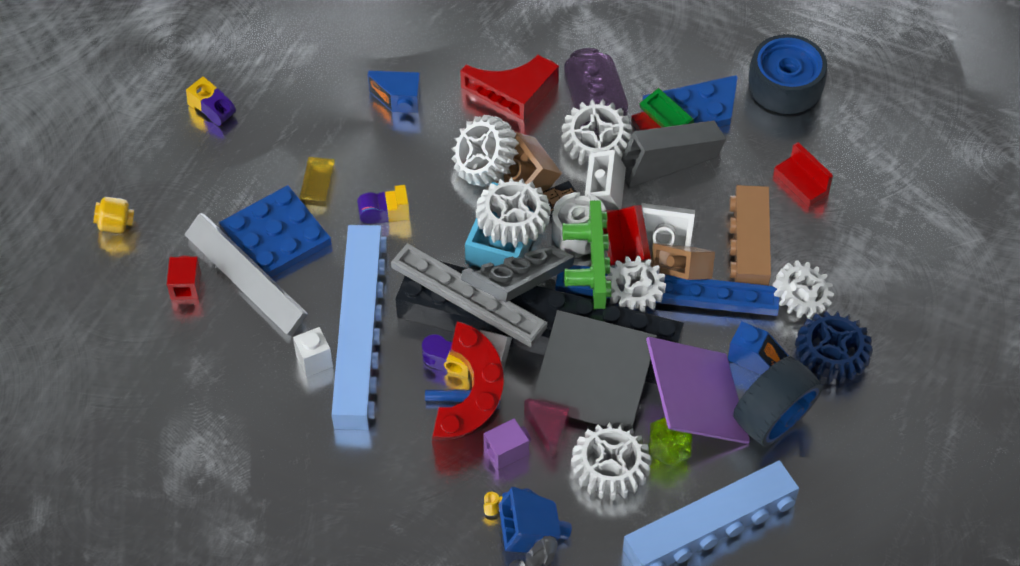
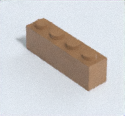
M736 185L735 196H730L729 212H734V217H730L729 233L734 234V239H730L729 255L734 256V262H730L729 275L730 278H734V282L769 286L771 278L769 187Z

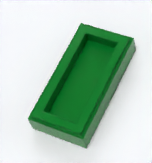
M660 88L656 89L639 103L640 108L661 128L694 123V119Z

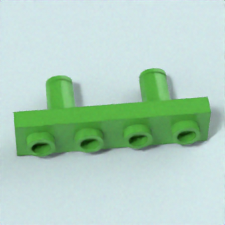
M601 200L590 201L589 220H587V223H562L563 241L588 240L590 242V268L564 269L565 287L590 286V289L593 288L594 309H605L606 297H611V280H606L605 274H610V258L604 257V251H608L609 248L608 234H603V228H607V211L601 210Z

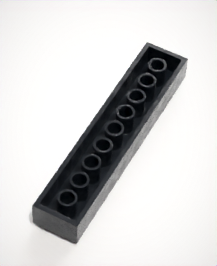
M442 262L461 274L462 270L468 269L465 267ZM404 276L395 298L398 318L454 332L458 321L472 326L478 331L486 330L511 337L409 277ZM535 286L510 300L512 303L547 322V329L532 347L513 337L510 347L545 355L557 310L657 335V339L680 344L682 340L683 322L606 303L605 309H594L592 299L541 286ZM650 361L645 382L657 384L652 361Z

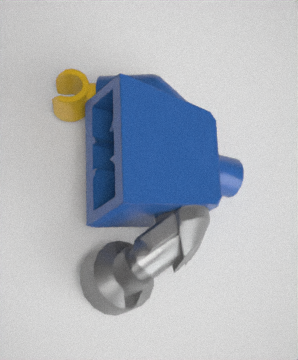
M513 486L508 492H504L502 496L492 491L484 496V513L488 516H494L500 512L505 551L527 553L526 559L514 560L509 566H541L542 564L544 566L549 564L550 566L558 547L557 541L559 539L567 540L572 531L570 522L559 520L554 501L539 496L531 489H519Z

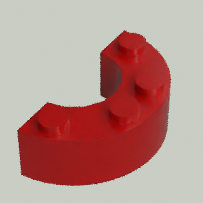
M458 321L455 326L449 355L460 359L468 367L472 377V389L469 396L462 403L452 407L438 408L432 440H455L475 432L493 414L503 391V367L495 347L480 331Z

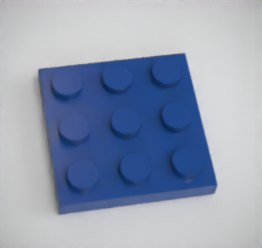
M289 185L219 222L220 229L270 278L332 244L331 237Z

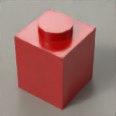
M187 255L169 257L167 288L170 299L199 300L201 270L198 257Z

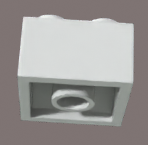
M641 203L651 257L653 243L691 246L695 210Z

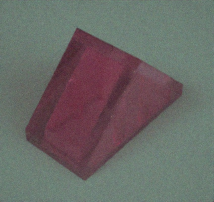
M531 398L524 400V416L552 460L557 458L569 422V408Z

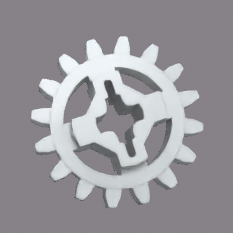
M637 256L635 261H631L629 257H626L624 264L617 260L615 268L610 267V274L605 276L606 280H611L610 303L616 304L618 302L620 307H628L632 310L639 308L640 312L644 313L646 306L655 309L656 302L662 301L666 288V283H664L665 274H659L660 266L651 267V260L648 259L643 263L640 256Z
M797 260L793 265L787 263L775 276L776 280L773 283V287L777 288L774 296L782 298L779 305H787V312L789 314L794 310L797 312V318H801L803 314H806L807 318L811 319L815 314L821 316L831 305L832 302L830 300L833 298L834 293L829 290L833 284L825 282L828 275H820L818 273V266L811 269L809 262L801 266Z

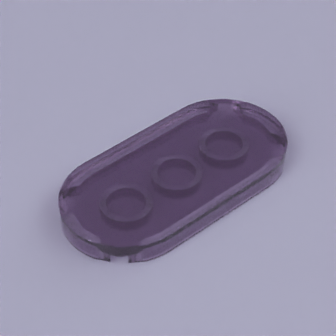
M583 48L574 51L564 64V76L574 108L580 110L581 102L589 106L592 99L595 104H600L603 99L605 106H609L613 102L615 110L622 108L623 116H627L628 102L611 56L607 53L604 55L595 48ZM590 121L584 123L583 125H588Z

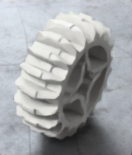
M592 99L589 106L581 102L580 110L573 107L571 115H566L565 124L562 125L563 135H561L562 142L565 143V151L570 152L572 160L579 157L580 165L586 161L589 162L590 153L616 150L620 159H622L631 138L632 126L629 124V117L623 116L622 108L615 110L613 102L609 106H605L603 99L600 104H595ZM590 121V123H589L588 125H586V126H581V125H583L584 123ZM594 127H596L597 133H599V141L597 140V135H595ZM613 139H615L613 143L606 147H603L604 144H606L607 142L613 141Z
M490 115L475 116L474 121H466V129H460V137L454 138L457 141V145L451 149L456 154L451 159L456 163L454 169L459 172L458 176L474 186L487 187L490 183H496L500 179L504 181V173L511 174L509 167L516 164L513 157L519 153L514 148L519 142L514 139L517 133L511 129L512 126L502 121L501 118Z
M512 177L506 183L500 179L498 186L490 183L488 190H483L481 197L478 198L476 209L479 229H483L485 237L491 236L493 243L501 240L503 246L507 242H511L514 247H516L518 242L527 245L529 239L536 241L538 234H544L545 227L550 222L549 215L551 214L547 195H543L541 187L535 188L533 181L525 184L523 178L519 182H514ZM526 206H529L534 211V213L529 211V208ZM493 211L497 213V216L500 217L499 219L493 215Z
M609 422L606 429H602L598 424L595 427V432L587 429L585 437L579 436L577 446H574L572 450L571 466L574 468V477L579 478L580 487L588 486L587 491L589 495L598 491L600 500L605 494H610V498L613 501L616 498V494H620L625 499L628 491L635 494L638 491V486L645 484L646 477L650 474L651 456L648 444H643L642 435L634 437L633 428L625 432L623 431L622 423L618 426V429L612 428L613 426ZM594 452L597 457L595 464L590 466L587 459ZM631 456L635 465L629 471L626 468L627 458Z

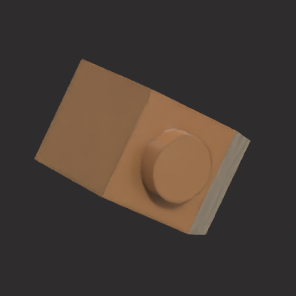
M653 243L651 267L659 265V273L687 280L712 279L715 252L696 247Z

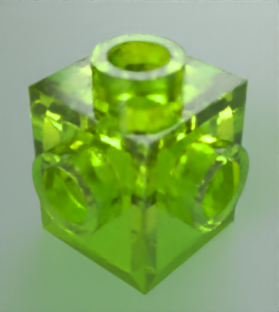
M666 418L650 423V455L668 466L675 465L679 461L691 457V433L668 429Z

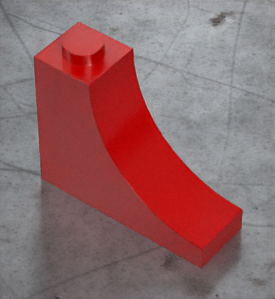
M537 55L520 67L504 71L482 70L466 64L460 70L461 88L524 121L559 82V65L540 55Z

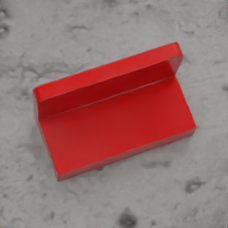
M799 142L793 145L791 157L774 168V174L808 207L829 195L833 174Z
M642 205L619 210H606L607 228H603V233L608 234L609 248L607 255L610 258V266H615L617 260L624 264L626 257H629L631 261H635L637 256H640L641 261L651 259Z

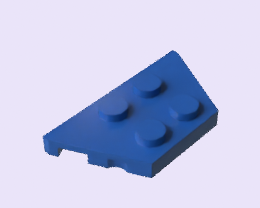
M734 75L663 92L694 119V123L715 121L718 127H722L731 123L738 77ZM650 94L643 95L642 101Z

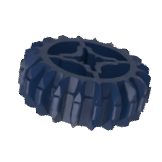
M828 311L823 314V317L815 314L812 320L807 319L804 322V326H801L798 330V337L795 340L796 358H800V362L812 373H816L818 380L825 377L829 384L833 379H837L842 384L845 377L852 381L856 375L861 376L864 369L869 366L870 357L873 353V346H871L872 337L867 336V327L859 328V320L854 322L850 320V314L845 318L840 317L839 311L834 316H831ZM818 337L820 339L819 345L814 347L812 341ZM853 347L855 354L849 357L847 354L848 350Z

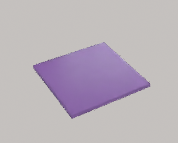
M653 337L646 338L668 429L748 444L750 442L748 433L743 430L733 417V411L739 399L727 355Z

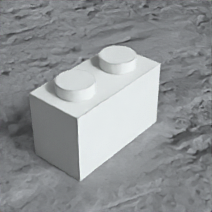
M616 150L590 153L585 196L587 197V193L594 195L602 201L606 210H619L622 208L626 167Z

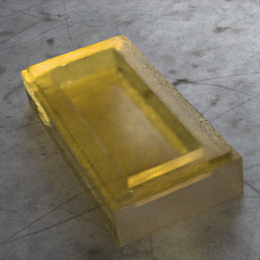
M308 157L299 197L304 205L327 206L335 169V159Z

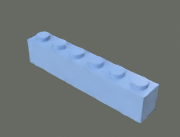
M779 460L624 536L623 551L633 566H669L675 562H685L693 553L701 549H711L719 540L727 536L735 537L745 527L753 523L756 525L761 524L771 514L779 510L781 512L789 510L796 503L799 487Z

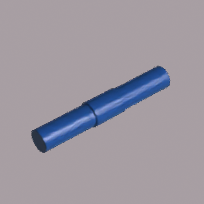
M425 390V401L463 402L469 396L471 390Z

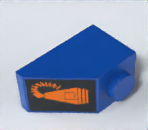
M368 71L369 91L392 112L418 113L421 91L420 72Z
M741 321L730 342L728 361L762 375L776 362L789 355L769 332Z

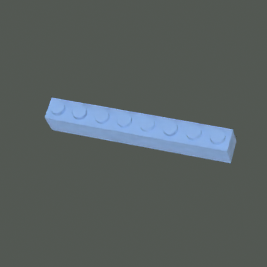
M348 225L332 404L334 429L369 430V419H375V401H371V394L377 393V377H373V369H378L379 353L374 351L375 345H380L381 337L380 328H376L377 322L382 321V305H378V298H383L384 282H380V275H385V259H381L382 253H387V236H382L381 225Z

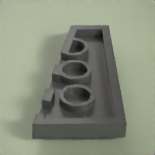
M550 246L525 253L524 258H505L504 263L494 266L491 262L481 265V270L475 272L471 268L462 270L461 280L494 296L496 300L508 302L563 272L564 269L572 267L575 256Z

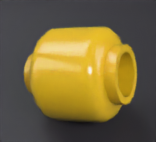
M103 197L100 203L96 202L93 223L97 224L100 231L121 234L126 230L127 225L132 226L134 210L129 209V203L125 199Z

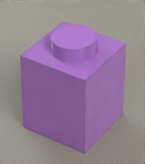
M515 418L484 433V449L498 470L529 455L531 437L524 426L520 427Z

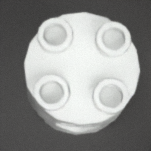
M573 192L563 196L556 202L552 213V239L557 247L575 256L574 258H580L582 255L591 253L590 242L588 240L563 241L562 223H587V220H589L590 201L599 200L594 195L588 193L587 197L580 196V192ZM601 201V210L606 211V208Z

